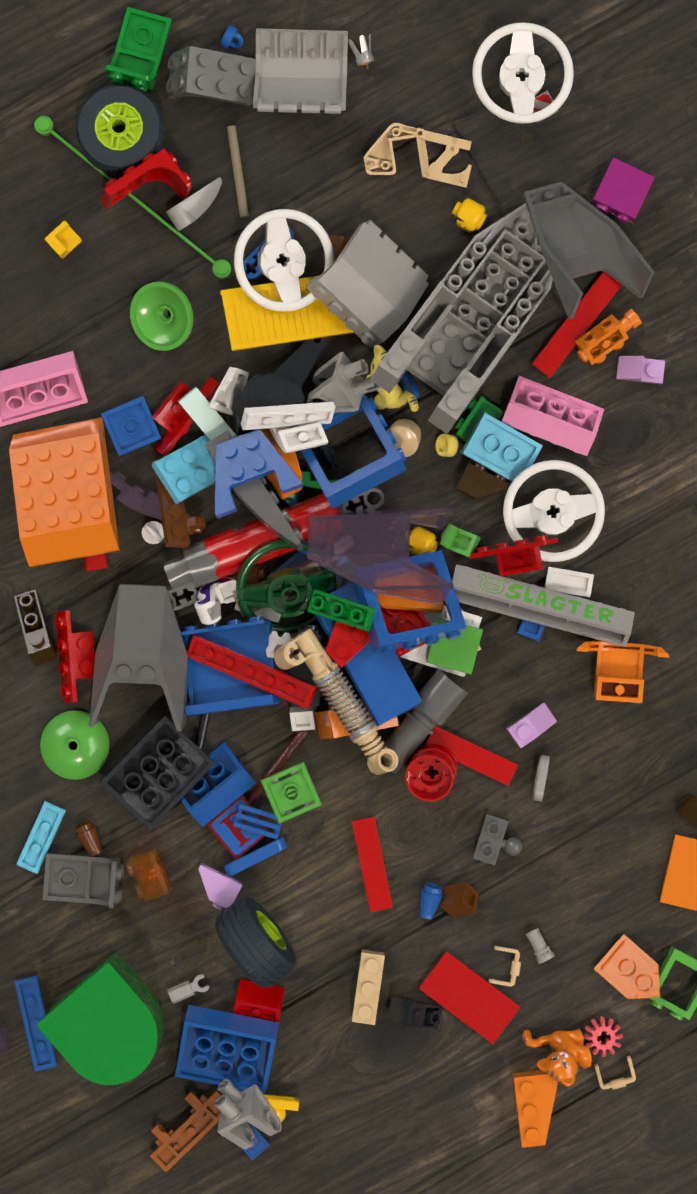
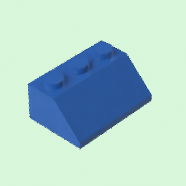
M225 742L208 755L215 764L180 799L188 812L202 827L256 784L248 770Z

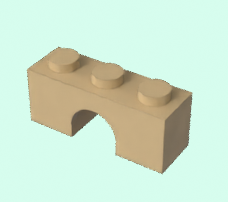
M361 950L352 1022L375 1025L385 958L384 952Z

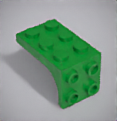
M127 7L112 62L105 67L108 79L111 80L112 84H128L139 88L140 91H153L172 19Z

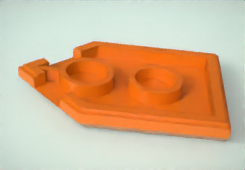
M623 934L595 966L594 970L627 999L660 997L659 965Z

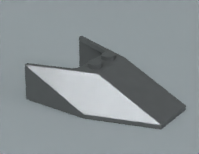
M563 182L524 192L523 197L540 248L569 320L573 319L583 292L573 280L580 276L604 271L637 297H644L654 270L617 223Z
M119 584L95 653L89 727H94L99 721L100 709L108 687L114 682L160 685L164 690L176 730L182 731L186 725L187 715L185 706H187L188 653L166 586Z

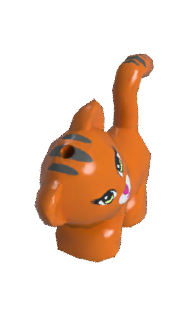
M580 1029L555 1031L538 1039H532L530 1030H524L522 1033V1038L528 1047L536 1049L549 1044L556 1051L547 1058L539 1060L536 1066L541 1071L546 1072L551 1079L561 1082L566 1087L573 1085L575 1082V1075L578 1072L577 1063L583 1068L591 1066V1053L588 1046H584V1038Z

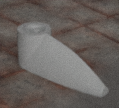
M220 177L166 211L178 231L194 222L209 208L222 185Z

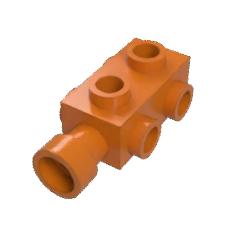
M630 309L618 321L611 314L575 341L579 348L577 351L578 356L584 363L588 361L591 365L603 362L609 352L624 346V341L629 338L626 333L631 328L635 329L642 324L638 315Z

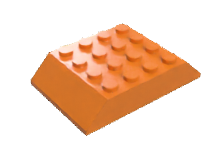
M103 418L14 434L9 454L19 537L29 567L120 551Z

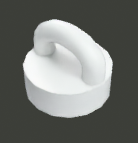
M155 521L146 523L142 528L143 539L149 544L160 543L164 539L162 525Z

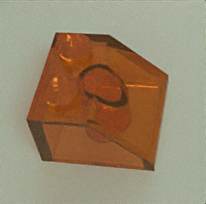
M156 847L128 858L129 863L126 866L130 876H135L138 885H135V889L139 898H144L145 902L170 894L173 889Z

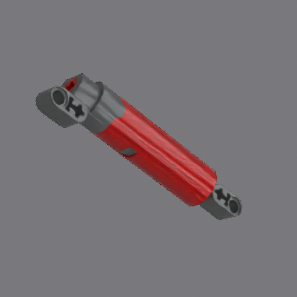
M375 486L352 498L353 503L360 502L358 497L362 496V500L366 504L365 507L361 503L356 504L353 511L345 508L349 505L348 501L332 509L324 493L283 509H285L291 519L289 525L292 530L297 528L304 539L303 541L313 544L344 532L345 527L342 516L356 517L382 506L384 494ZM370 492L379 493V499L375 503L367 501V495ZM257 518L244 523L240 527L231 528L192 543L188 548H182L183 556L163 563L171 585L167 590L172 600L174 611L193 604L197 600V588L238 573L245 560L255 550L281 538ZM283 548L274 550L261 557L255 564L264 563L297 549ZM187 588L188 591H193L190 598H187L186 595L180 596L183 594V589ZM173 592H177V596H180L179 603H176Z

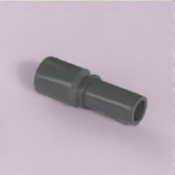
M437 669L418 693L422 702L405 713V718L384 742L383 746H387L388 749L393 750L398 756V765L391 771L394 774L398 773L429 734L432 735L434 733L433 728L435 726H442L468 694L465 689L460 688L440 669ZM381 757V763L385 766V761Z

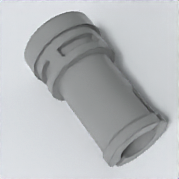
M536 928L525 935L535 951L534 955H536L538 964H541L555 955L550 950V946H547L539 931L540 929Z

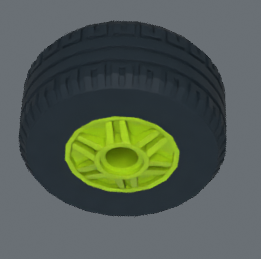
M123 84L105 86L102 89H98L97 92H93L85 100V103L82 104V108L80 107L75 126L79 146L87 160L102 172L109 175L112 174V176H124V171L133 165L135 167L143 163V158L150 153L155 155L163 148L165 128L162 115L153 99L144 91H140L139 88ZM119 128H125L123 132L116 133Z
M241 897L217 915L215 929L221 943L236 965L256 985L271 987L294 969L297 959L289 940L272 916L257 901L250 897Z

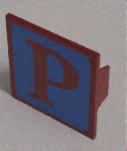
M243 795L207 824L235 860L264 837V835L233 826L239 804L252 807ZM246 810L242 811V814L263 820L256 813H252ZM243 819L239 820L240 823L269 832L272 831L269 827Z

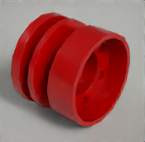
M428 744L422 746L415 751L406 770L405 782L408 790L422 801L433 802L441 800L449 794L457 776L458 764L456 758L448 748L442 745ZM430 766H433L434 770H437V771H436V772H433V770H432V769H429V767H430Z

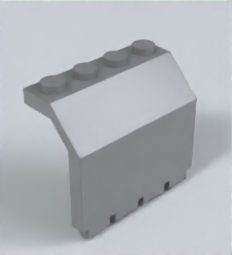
M256 28V70L253 108H257V112H274V109H278V112L297 113V109H301V113H320V110H325L326 114H341V111H346L348 31Z
M368 220L366 223L359 224L337 260L323 274L310 280L306 288L312 292L315 298L326 305L331 313L342 320L347 328L358 335L364 344L372 348L383 343L407 320L429 283L426 281L428 274L418 265L412 268L414 261L402 249L396 252L398 246L386 234L380 237L379 235L382 230L371 220Z

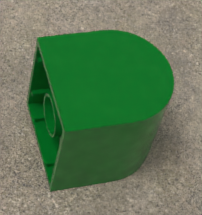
M116 951L53 1006L36 1026L82 1077L98 1084L116 1085L134 1079L149 1065L163 1036L164 1016L161 1005L155 995Z

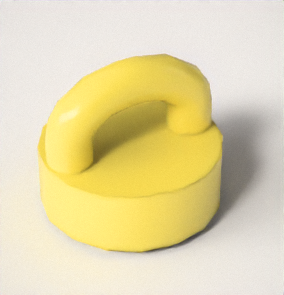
M441 434L438 436L435 444L437 453L442 457H453L458 450L457 437L452 434Z

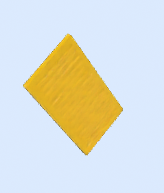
M317 276L299 279L301 298L311 292L306 286L310 280ZM274 283L252 286L261 296L272 301L282 302ZM241 287L220 291L232 351L354 333L346 327L342 320L331 313L328 307L319 299H316L304 308L280 312L258 305L246 295Z

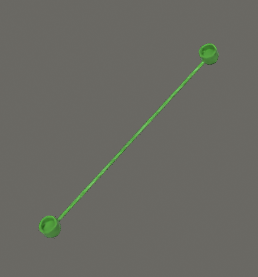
M40 116L36 119L34 126L40 135L47 136L53 134L108 180L113 179L105 172L93 166L82 153L54 132V124L49 117ZM131 193L128 195L213 263V273L217 278L225 279L229 277L231 266L228 261L224 259L214 261Z

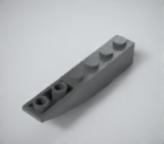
M229 430L205 444L215 464L216 445L238 437L237 435L232 436ZM264 477L232 488L242 503L261 523L298 551L303 549L301 541L304 540L297 528L292 530L289 525L291 521L285 509L280 511L276 505L279 503V500L272 490L268 492L264 485L267 482Z

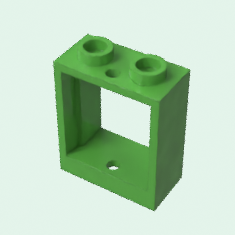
M672 946L659 969L660 988L675 960L697 971V959ZM697 989L686 1010L662 997L650 998L649 1003L659 1009H662L663 1006L670 1009L671 1012L669 1014L679 1020H682L683 1017L690 1020L697 1007Z

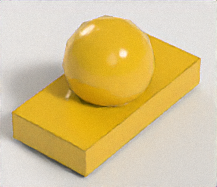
M263 1094L281 1123L286 1117V1110L298 1111L299 1099L296 1097Z

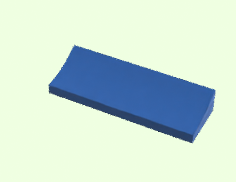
M352 581L330 593L359 603ZM316 615L327 637L330 639L336 621ZM370 642L344 666L377 727L408 712L422 702L395 652L390 654H383L382 652L374 654Z

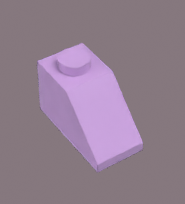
M542 703L506 729L518 747L522 748L555 724L557 720L545 703Z
M201 863L199 872L208 898L213 902V907L224 911L234 903L243 883Z

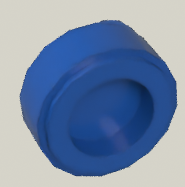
M229 25L221 39L220 45L227 49L229 46L240 48L243 45L244 39L237 33L238 28Z

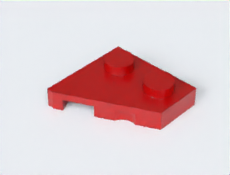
M336 621L325 651L342 669L371 642L368 631Z

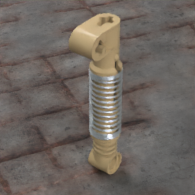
M306 629L276 650L274 660L281 669L287 670L303 662L306 663L313 674L312 680L317 685L316 687H320L319 691H324L322 696H326L325 700H329L328 704L331 705V709H335L334 713H338L336 718H340L339 722H343L342 727H346L345 731H349V738H351L353 743H357L358 746L362 745L360 749L362 751L365 750V756L368 755L367 766L369 770L376 775L393 771L398 765L397 754L393 750L388 749L387 746H383L385 743L380 741V736H377L378 732L375 721H368L372 716L367 717L369 712H364L366 707H361L363 703L359 704L360 699L355 698L357 694L353 695L354 690H350L352 685L348 686L349 681H344L346 676H341L343 672L339 673L340 668L338 664L332 662L312 629ZM294 650H297L299 652L298 654L293 655L290 658L288 656ZM381 757L385 761V766L381 763Z

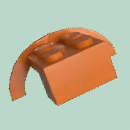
M586 641L577 648V651L583 652L597 651L594 698L605 701L642 703L644 654L669 658V654L662 647L627 643L626 647L604 641Z

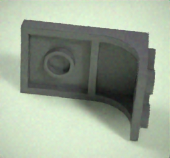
M193 46L176 51L169 57V79L166 82V91L168 92L167 96L169 99L194 96L246 106L253 105L256 59Z
M46 853L43 900L100 904L114 908L122 900V887H119V880L124 876V864H120L121 858Z

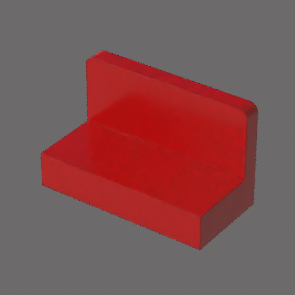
M240 979L233 1014L278 1022L285 988L273 985L271 987H260L252 981Z

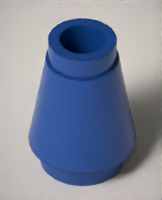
M425 883L424 888H421L420 917L433 919V915L444 895L442 887Z

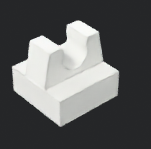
M276 631L271 632L269 635V646L266 648L267 657L274 658L276 650L292 639L289 633H284L282 637H278Z

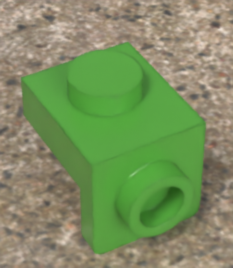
M449 524L441 535L440 545L470 558V554H473L477 548L480 537Z

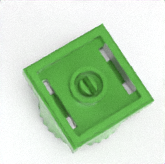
M304 762L261 780L279 823L322 805Z

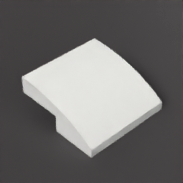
M320 422L304 426L269 428L275 441L285 454L328 444Z

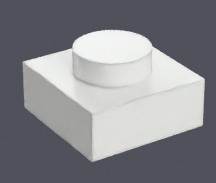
M310 706L309 709L290 707L292 731L315 730L313 706Z

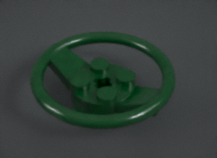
M283 539L275 540L259 547L245 560L236 581V598L244 616L248 620L252 617H258L249 607L255 606L271 608L276 613L281 614L282 617H296L303 614L304 610L308 607L314 589L329 594L336 591V575L328 557L311 543L301 541L302 550L313 555L321 563L324 571L304 575L301 569L283 568L269 574L267 582L245 585L251 568L261 557L274 550L294 548ZM287 590H293L291 591V595L286 596L285 592ZM312 614L307 619L291 625L271 624L272 631H276L277 634L297 633L299 628L304 629V625L313 626L319 620L315 614Z

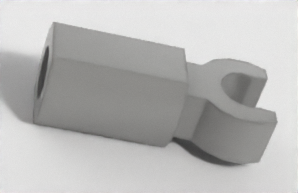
M199 974L192 982L188 980L167 989L172 1003L175 1004L195 995L196 991H207L210 988L209 985L201 987L198 984V981L204 978L205 975Z

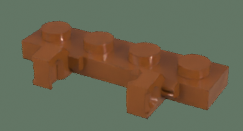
M191 1089L184 1096V1099L193 1107L190 1110L192 1114L175 1130L171 1128L167 1131L159 1122L151 1128V1132L158 1138L155 1141L158 1147L150 1154V1157L165 1172L176 1164L219 1122L221 1111L215 1106V1101L222 1094L217 1089L208 1098L204 1094L199 1097Z

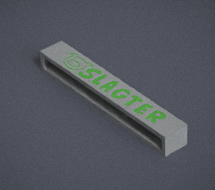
M456 564L452 583L460 603L623 647L627 645L632 631L635 612Z

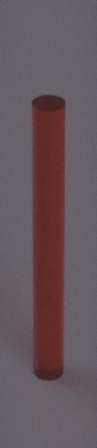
M305 730L296 733L262 779L272 776L281 770L308 733ZM261 781L246 799L251 806L255 804L265 791Z

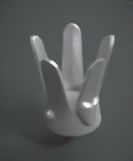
M369 34V50L365 36H360L362 54L359 53L354 42L349 39V45L356 56L357 66L365 65L366 69L369 70L367 64L375 61L371 53V34Z

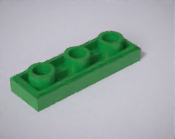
M314 589L307 612L370 631L376 608Z

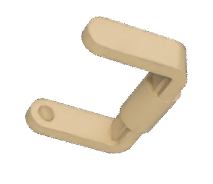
M495 946V950L515 953V957L512 960L510 982L489 979V983L513 986L516 976H519L520 953L517 949Z
M630 1055L627 1056V1061L632 1077L611 1080L609 1083L603 1084L598 1063L594 1064L599 1086L602 1089L612 1088L614 1090L626 1087V1084L636 1080Z

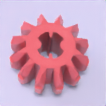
M600 1016L599 1024H597L595 1019H592L591 1023L594 1027L585 1026V1030L590 1032V1034H584L583 1038L584 1040H590L585 1046H588V1048L593 1047L592 1053L594 1055L600 1050L601 1056L605 1057L607 1049L611 1054L615 1053L612 1048L613 1045L620 1048L621 1044L616 1039H622L623 1035L616 1033L619 1031L620 1026L618 1024L612 1026L614 1022L612 1018L608 1019L605 1024V1018ZM602 1031L608 1035V1037L604 1038L603 1042L597 1038V1036H601Z

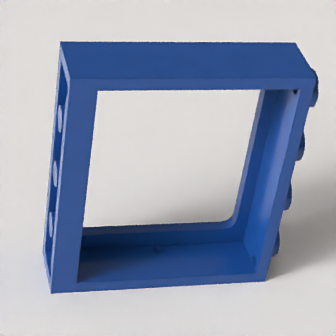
M365 394L361 398L358 411L334 413L330 424L321 425L323 430H326L364 411L387 451L384 457L334 483H330L311 448L300 450L332 509L406 471L403 461L407 459L402 449H396L394 444L397 441L391 430L386 432L384 427L387 424L382 414H376L375 410L378 408L372 397L368 399Z
M442 550L357 567L350 575L358 602L376 608L370 631H368L374 654L380 652L390 654L395 652L396 649L403 647L405 650H409L421 643L432 645L439 642V639L447 638L449 641L459 638L460 634L467 628ZM434 568L451 621L390 634L387 631L372 580Z

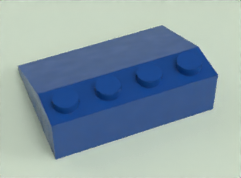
M189 1005L183 1027L175 1077L219 1085L224 1079H229L239 1090H245L256 1084L261 1092L266 1094L279 1023Z

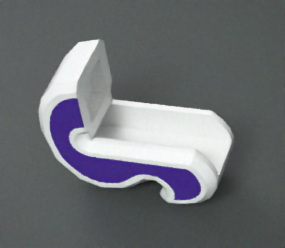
M225 577L204 585L197 592L199 601H196L194 605L202 624L211 625L221 619V604L235 601L233 595L236 594V580L234 578Z

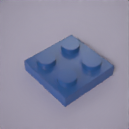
M144 396L101 414L119 457L162 439Z

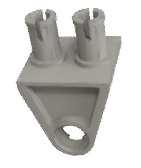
M341 352L315 371L312 382L318 387L309 393L307 403H314L312 401L314 398H320L324 402H334L336 407L334 413L355 412L359 410L363 394L379 390L380 387L371 381L372 376L367 379L361 377V375L368 373V365L364 359L351 363L344 352ZM319 378H326L327 380L322 383L319 381Z
M224 1079L218 1085L217 1090L223 1094L215 1101V1106L221 1111L217 1130L220 1135L242 1149H247L254 1145L253 1138H255V1134L248 1123L269 1136L281 1131L279 1117L256 1084L243 1091H239L229 1079Z

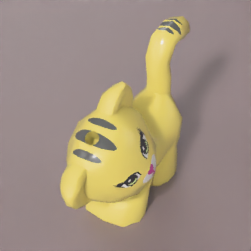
M380 345L374 346L375 357L371 363V374L367 375L366 379L373 376L378 365L388 353ZM398 383L390 394L380 387L377 390L379 394L374 398L375 404L380 410L400 408L407 402L412 412H416L419 409L414 394L409 391L403 393Z

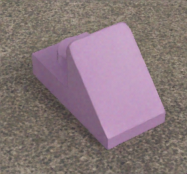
M619 356L616 379L663 384L665 361L646 359L644 356Z

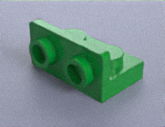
M483 396L479 400L474 398L468 408L471 413L467 419L462 417L455 427L458 430L456 436L467 442L482 412L499 420L504 411L485 400L486 398Z

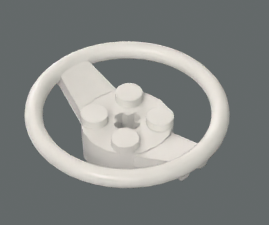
M513 23L491 33L479 47L472 69L474 88L483 105L497 117L514 123L537 122L555 113L567 99L574 76L572 59L563 41L549 29L532 23ZM511 33L513 35L510 54L505 58L500 68L498 80L501 90L510 97L513 113L500 108L490 99L485 91L481 74L483 60L490 47L497 40ZM532 33L540 35L551 42L558 50L564 65V82L560 93L549 106L533 113L535 95L543 87L545 70L541 59L534 55ZM524 72L528 78L525 77V81H520V77H516V74Z
M291 209L272 210L256 217L241 233L234 253L236 277L246 295L258 305L280 312L304 308L317 299L313 296L312 292L301 298L299 276L304 272L305 253L298 241L291 239L286 218L306 224L317 234L325 252L324 272L334 263L332 243L324 228L309 215ZM265 223L266 242L258 253V266L261 273L273 281L282 302L269 300L256 292L250 285L244 271L243 255L245 246L254 231ZM281 253L287 258L283 266L281 263L276 262V259L280 258L279 254Z
M559 460L539 462L523 470L509 486L503 505L505 526L514 543L517 540L523 539L516 528H537L546 535H557L574 524V520L596 513L590 533L576 547L557 553L540 550L541 559L549 562L566 561L585 552L599 536L605 517L604 499L595 480L577 465ZM557 469L570 472L579 477L592 493L587 495H569L568 492L560 489H547L540 492L533 499L532 503L512 509L515 495L520 486L532 475L545 470ZM550 506L558 508L559 513L556 514V518H551V515H547Z

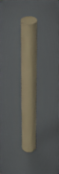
M232 125L227 127L239 214L240 218L249 217L237 131L236 126Z

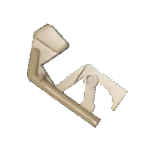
M393 123L364 156L365 169L368 175H395L396 165L392 141L416 138L423 178L467 188L472 165H468L466 170L457 174L442 173V170L449 160L459 152V148L470 151L472 141L400 123ZM425 140L446 145L442 155L430 166L428 165Z

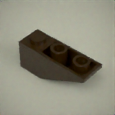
M36 589L14 596L28 654L34 665L38 666L57 660L53 640Z

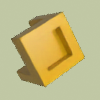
M63 221L44 238L62 259L82 242L81 238L66 221Z

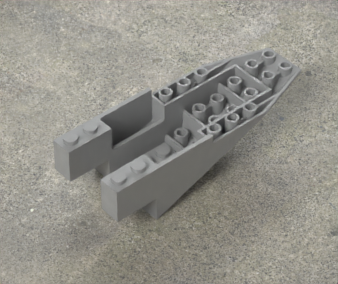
M526 203L474 236L380 362L371 378L372 382L390 394L403 374L408 370L442 394L444 397L428 421L446 434H448L463 411L466 410L551 289L553 278L540 248Z

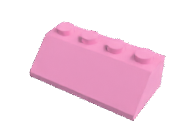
M73 351L0 371V427L88 403Z
M519 376L501 422L532 436H537L555 445H560L587 456L597 435L604 409Z

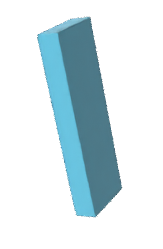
M44 801L16 865L38 874L65 815V809Z

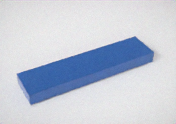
M38 975L15 980L34 1071L57 1067L58 1062L54 1045L36 1026L46 1014Z

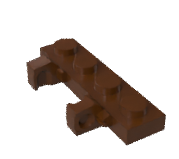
M155 472L165 547L188 548L190 545L189 535L202 533L206 526L205 518L195 516L190 518V515L186 514L184 501L175 504Z

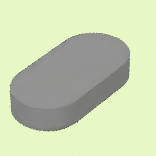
M541 755L539 757L532 799L542 802L550 756Z

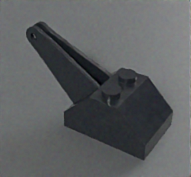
M325 337L306 340L273 374L263 375L260 373L248 380L234 410L232 425L237 436L255 430L242 429L241 421L245 408L304 404L305 398L301 389L324 348Z

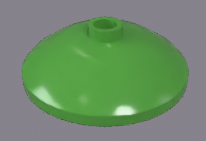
M157 281L143 286L135 294L130 307V319L136 335L144 344L155 350L167 351L179 347L187 340L193 327V311L188 298L178 287L168 282ZM168 310L171 313V317H169L167 314Z
M76 710L61 713L47 724L42 733L40 748L43 760L49 769L60 777L72 780L87 778L100 770L107 760L110 750L108 732L100 720L94 727H89L90 713ZM71 741L77 743L76 750L70 749L69 744Z

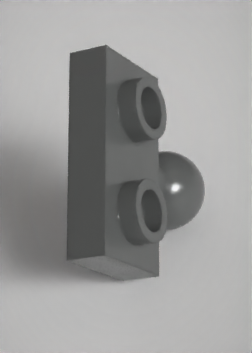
M489 814L486 815L473 859L496 865L501 848H504L505 852L510 856L520 854L522 843L519 839L514 837L507 840L504 839L509 823L508 820Z

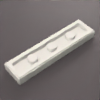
M334 402L245 408L241 426L243 430L304 426L317 422L330 424L336 407Z

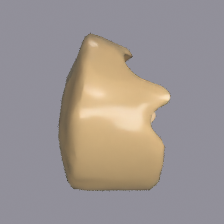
M399 419L395 421L386 432L391 430L397 441L394 446L396 449L401 448L405 457H409L418 449L421 441V430L412 420Z

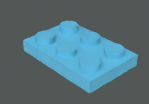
M482 412L461 453L513 482L523 470L533 465L543 445Z
M206 435L151 465L175 504L184 501L215 483L216 464L205 447V444L210 441Z

